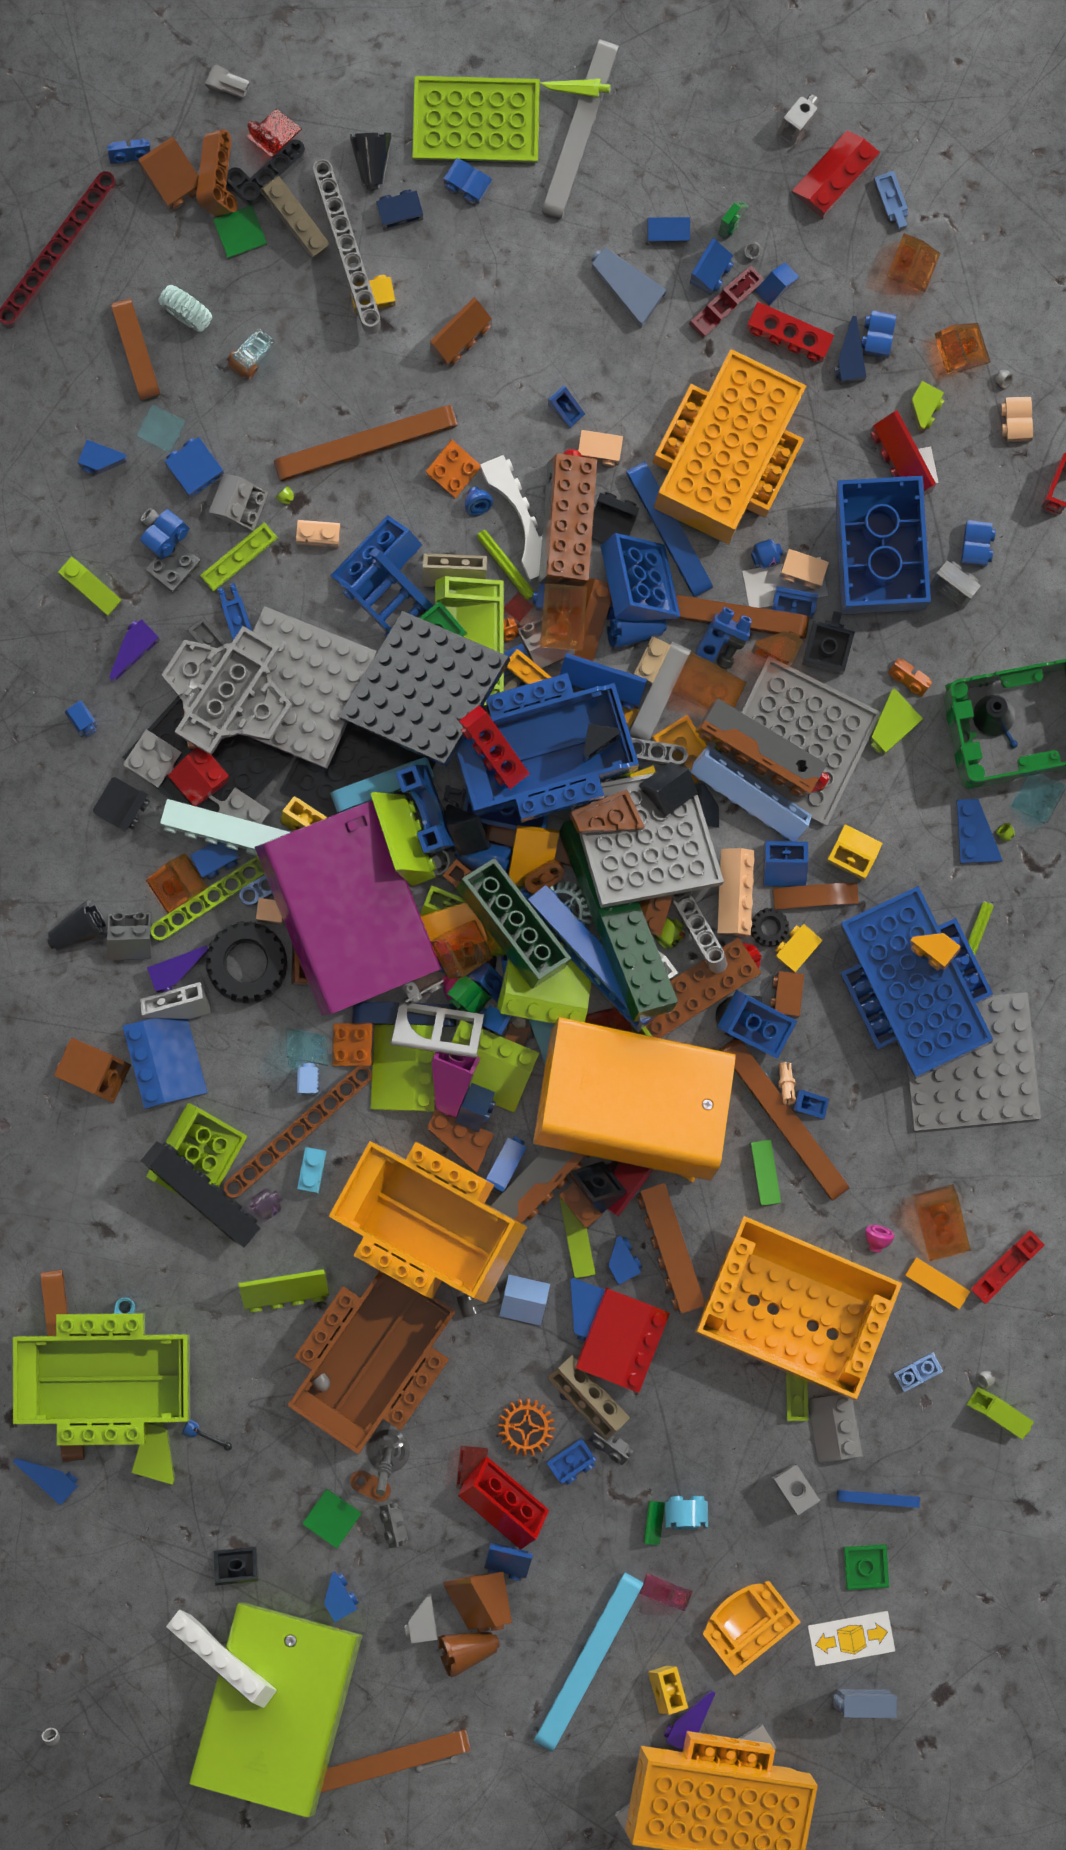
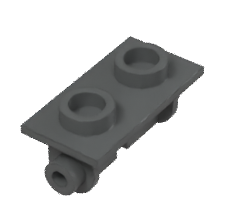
M595 1430L588 1439L593 1447L604 1451L613 1462L623 1465L633 1452L631 1446L620 1438L613 1443L612 1440L615 1434L605 1440Z
M397 1502L379 1506V1517L384 1524V1538L389 1548L406 1545L408 1537L405 1525L397 1526L396 1523L404 1521L401 1506H398Z

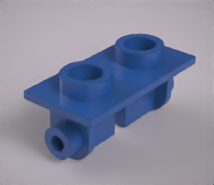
M145 138L130 140L131 146L127 147L126 141L111 142L108 145L110 164L137 161L150 152L149 140H145Z

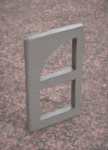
M400 1001L391 1045L476 1058L484 1014ZM407 1011L436 1016L431 1040L421 1037L411 1028L407 1019ZM445 1017L474 1022L469 1046L440 1041Z

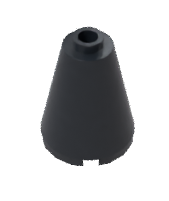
M392 133L350 134V141L362 185H367V189H379V185L384 183Z
M1000 695L983 697L977 702L973 710L975 726L987 736L996 737L1005 734L1012 727L1015 720L1013 705L1008 699Z
M90 900L83 902L48 932L47 942L52 949L55 948L57 951L107 938V932L104 933L103 927L106 926L105 921L95 905H89L91 903Z

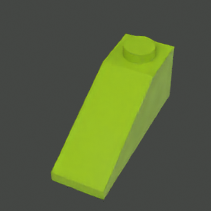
M72 556L58 571L61 578L107 616L122 601Z

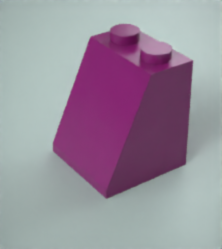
M440 1052L435 1053L432 1060L436 1110L441 1111L446 1116H457L481 1059L480 1057L472 1058Z

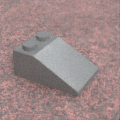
M946 561L930 584L964 609L981 585L978 584L979 580L976 577L963 573L961 566L957 563Z

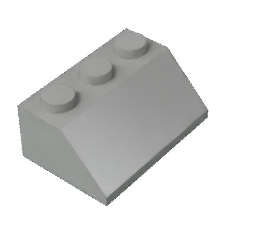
M839 1394L808 1399L818 1463L861 1457L862 1450L853 1400Z

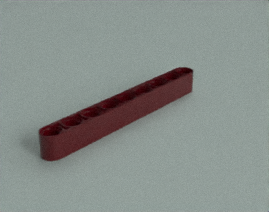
M103 171L97 175L0 308V323L3 327L11 329L19 323L114 193L116 181L111 172ZM104 179L112 181L108 187L102 186L101 182ZM91 196H98L100 198L95 204L89 202ZM81 212L87 214L85 220H78L76 217ZM73 229L75 234L72 237H66L64 235L65 231ZM55 246L63 248L59 254H54L52 249ZM42 263H49L50 268L42 271L40 270V265ZM35 279L38 281L37 286L33 288L28 287V282ZM24 296L26 300L23 304H16V298ZM6 313L14 315L11 321H4L3 316Z

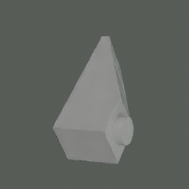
M201 982L140 999L143 1018L192 1019L211 1013L209 997Z

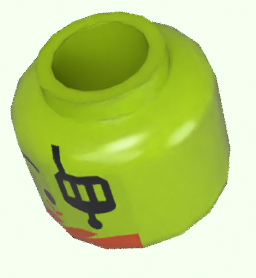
M666 918L661 936L656 935L654 938L665 949L668 947L675 948L686 935L683 930L685 926L677 918L674 920Z

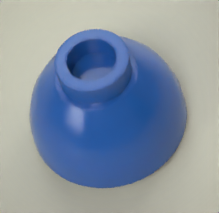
M472 487L468 490V495L465 499V509L468 514L481 515L492 507L494 501L487 491L478 487Z

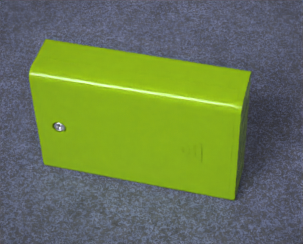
M237 1603L226 1649L263 1677L277 1691L263 1708L252 1703L223 1676L218 1674L189 1784L304 1817L315 1815L363 1635L249 1603Z

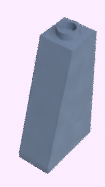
M606 247L601 252L598 250L591 260L593 261L592 269L636 324L642 328L665 296L666 289Z

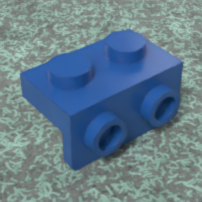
M581 1438L546 1463L560 1484L565 1482L568 1485L577 1479V1473L582 1470L586 1473L595 1467L593 1462L596 1461V1458Z

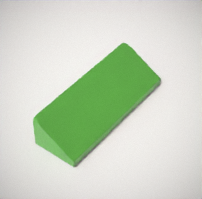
M771 1140L751 1142L750 1147L760 1206L781 1203Z

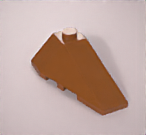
M589 578V581L580 589L571 588L569 624L570 640L575 651L572 655L594 661L612 600L608 582Z

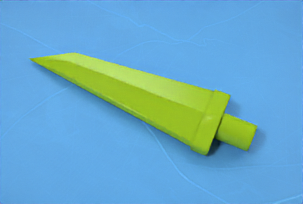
M597 78L539 82L552 91L591 96L593 98H599L600 93H610L611 91L610 84H601V79Z

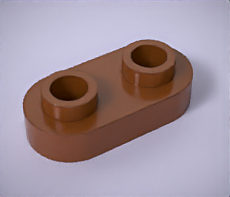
M551 860L529 872L525 877L526 889L531 893H536L545 885L549 888L561 881L565 874L563 864L557 860ZM551 868L557 869L554 872L550 871ZM537 878L539 881L533 882L532 879Z
M364 1470L354 1472L350 1478L351 1487L355 1491L375 1501H385L391 1493L390 1485L387 1483L385 1494L382 1496L378 1495L376 1488L379 1478ZM363 1477L365 1483L358 1485L357 1478Z

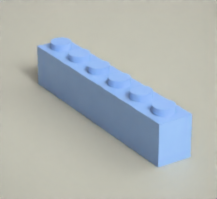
M707 745L694 761L691 773L698 780L704 781L714 791L728 797L732 803L738 804L747 813L762 820L766 826L772 827L784 838L796 841L809 826L811 814L711 746Z

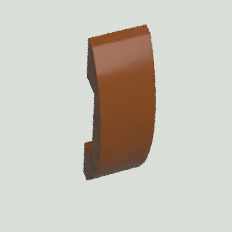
M857 883L817 884L773 889L774 908L776 910L859 904Z

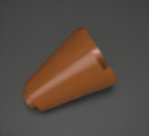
M492 1632L441 1635L437 1639L438 1649H442L443 1656H440L447 1675L451 1676V1678L497 1653V1648L500 1647L497 1635H493Z

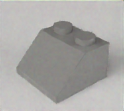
M431 1594L426 1595L409 1618V1624L405 1625L406 1639H411V1644L437 1640Z

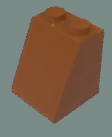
M171 137L138 159L141 171L169 211L173 208L174 210L180 208L189 197H196L199 176L174 137Z
M71 1037L70 1042L65 1047V1053L61 1062L56 1067L54 1077L114 1103L131 1064Z
M503 1572L477 1574L443 1582L468 1630L477 1629L478 1632L490 1631L491 1627V1631L504 1629L505 1624L512 1623Z

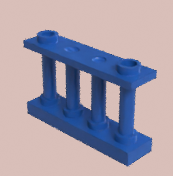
M374 548L369 553L373 558L370 567L352 586L343 581L340 585L344 588L343 594L351 601L354 599L386 632L384 636L387 637L392 628L385 620L406 598L409 599L411 597L415 601L414 607L408 612L414 616L423 611L427 612L434 605L382 551ZM383 568L387 572L386 579L364 601L357 592L378 569L381 570ZM397 583L401 587L400 593L378 615L371 606L392 584L395 585Z

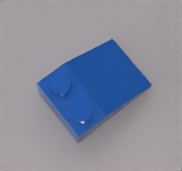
M736 990L717 1027L778 1059L797 1021Z
M490 1542L484 1568L488 1569L487 1573L503 1572L509 1574V1579L521 1581V1578L527 1577L533 1554L529 1551Z

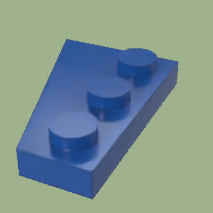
M979 799L957 800L960 864L1002 862L1001 854Z

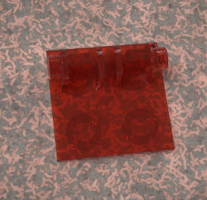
M276 108L260 124L257 121H250L247 125L250 133L246 137L273 158L302 128Z

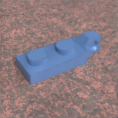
M894 171L874 177L873 180L890 222L895 221L898 231L906 229L905 217L908 216V207Z

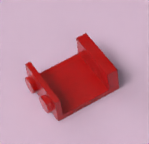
M1066 453L1062 455L1057 464L1041 505L1047 513L1052 515L1061 514L1066 507V502L1052 497L1061 472H1066Z

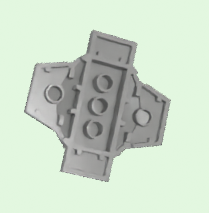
M242 626L232 643L224 644L219 648L184 640L162 673L164 680L183 701L186 713L176 728L175 734L212 755L221 739L224 740L226 737L238 734L270 741L293 706L281 690L272 682L271 673L268 668L279 651V647Z

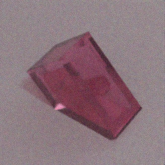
M648 1573L640 1590V1594L682 1611H686L693 1592Z

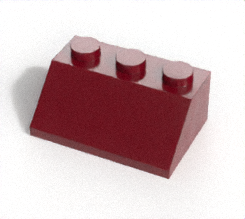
M612 1161L611 1164H607L608 1168L627 1191L626 1195L608 1208L607 1211L619 1217L654 1169L618 1161Z

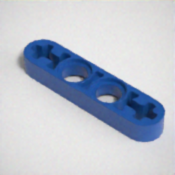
M837 1490L836 1501L920 1508V1497Z

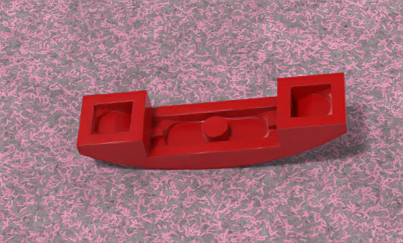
M1029 1230L970 1290L984 1304H987L1045 1244Z

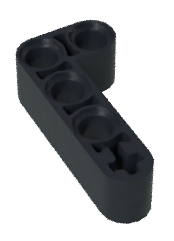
M297 139L289 141L251 178L238 167L229 169L227 174L229 188L245 204H257L264 197L259 190L266 185L260 181L261 177L269 176L271 180L277 176H280L281 179L285 178L305 158L303 142ZM293 148H294L295 150H298V149H299L300 153L297 154V153L295 152V153L292 154V149H293ZM280 161L286 163V167L283 169H277L275 165ZM239 175L241 180L238 183H233L230 180L231 177ZM248 190H254L256 195L248 198L245 196V193Z

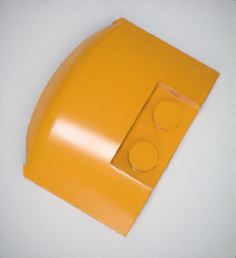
M767 1581L764 1584L749 1585L729 1596L711 1615L702 1635L735 1676L801 1622L770 1581Z

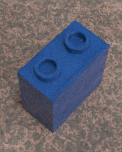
M199 437L188 440L183 445L184 448L178 452L177 450L171 452L166 457L167 460H165L167 468L190 499L224 474L221 466Z

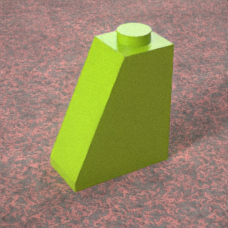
M895 688L890 692L870 738L872 742L870 745L878 754L881 752L885 755L923 720Z
M977 1387L966 1404L1022 1440L1030 1432L1031 1426L1034 1421L997 1396Z
M162 1422L146 1423V1443L139 1445L131 1473L173 1485L175 1476L168 1428H164V1423Z

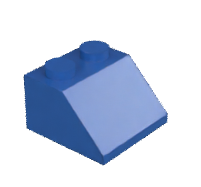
M712 238L693 270L690 284L709 295H712L714 290L719 291L724 282L721 280L724 273L729 274L734 265L731 262L733 255L716 239Z

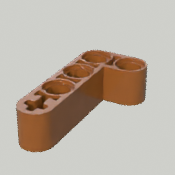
M226 129L204 135L196 194L199 205L216 217L233 213L238 207L235 196L226 190L231 150V135Z

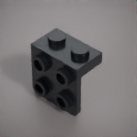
M605 492V494L600 493L593 512L592 539L604 543L614 533L629 536L639 513V508L636 507L637 504L629 500L620 501L616 499V495Z
M113 777L93 808V812L95 815L129 833L131 829L134 830L140 820L138 816L141 811L145 812L149 806L150 801L148 799L150 797L144 791H139L122 780Z

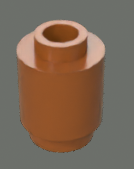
M242 350L232 351L227 358L229 362L227 366L242 378L246 377L248 380L254 376L259 368L256 365V361Z

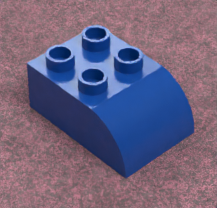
M923 476L838 480L836 488V533L842 614L926 610L931 602Z

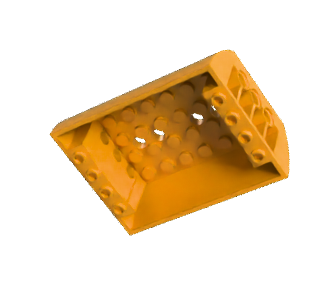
M744 1216L728 1247L707 1299L706 1306L698 1321L695 1334L856 1401L902 1283ZM755 1296L759 1304L757 1306L749 1305L748 1297ZM768 1305H776L778 1313L776 1315L770 1314L767 1310ZM814 1321L818 1326L817 1331L812 1332L808 1330L807 1322ZM832 1329L836 1331L837 1339L830 1340L826 1335L827 1330Z

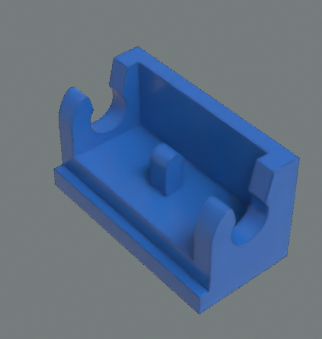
M690 217L647 218L648 241H690Z
M777 586L771 610L809 616V619H813L818 594Z

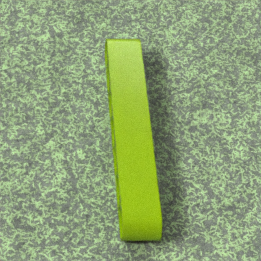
M258 856L155 922L151 927L152 937L158 942L167 941L239 894L245 886L264 876L265 873ZM248 868L256 871L255 876L251 879L244 877V872ZM229 880L238 882L235 890H228L226 888ZM213 891L220 894V898L216 902H211L208 899L209 894ZM194 903L202 905V910L198 914L191 912V906ZM176 915L184 917V922L181 925L173 924V918ZM159 926L166 928V934L163 937L155 935V930Z

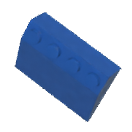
M614 533L600 545L615 618L628 621L676 619L680 617L664 544Z
M152 1018L122 1026L144 1109L147 1110L208 1093L188 1019Z

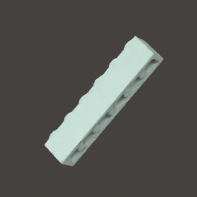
M169 799L166 801L160 825L164 827L166 832L176 834V831L184 832V836L197 839V836L205 838L207 843L215 845L218 842L225 843V847L238 850V847L247 849L246 853L256 856L258 855L254 848L255 846L290 833L285 830Z

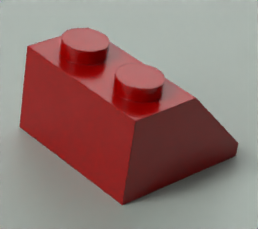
M197 747L185 756L168 774V778L190 804L197 807L227 784L229 775L212 755Z

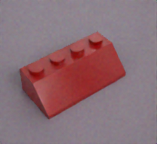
M847 130L792 190V193L823 219L878 159L880 152L865 138Z
M898 410L874 424L870 435L874 443H878L882 451H880L884 462H888L891 466L890 474L892 477L923 476L925 496L933 491L936 482Z
M485 1457L464 1481L458 1497L520 1550L537 1539L549 1513L548 1508L488 1457Z

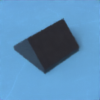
M588 724L582 758L583 762L586 763L619 740L621 731L618 728Z
M673 762L668 763L639 784V788L665 817H668L698 795L689 769Z
M450 804L446 806L447 828L459 856L487 850L491 847L479 816Z
M604 1161L569 1172V1175L587 1199L601 1213H604L627 1193Z
M256 1547L213 1551L215 1586L257 1582L260 1580Z

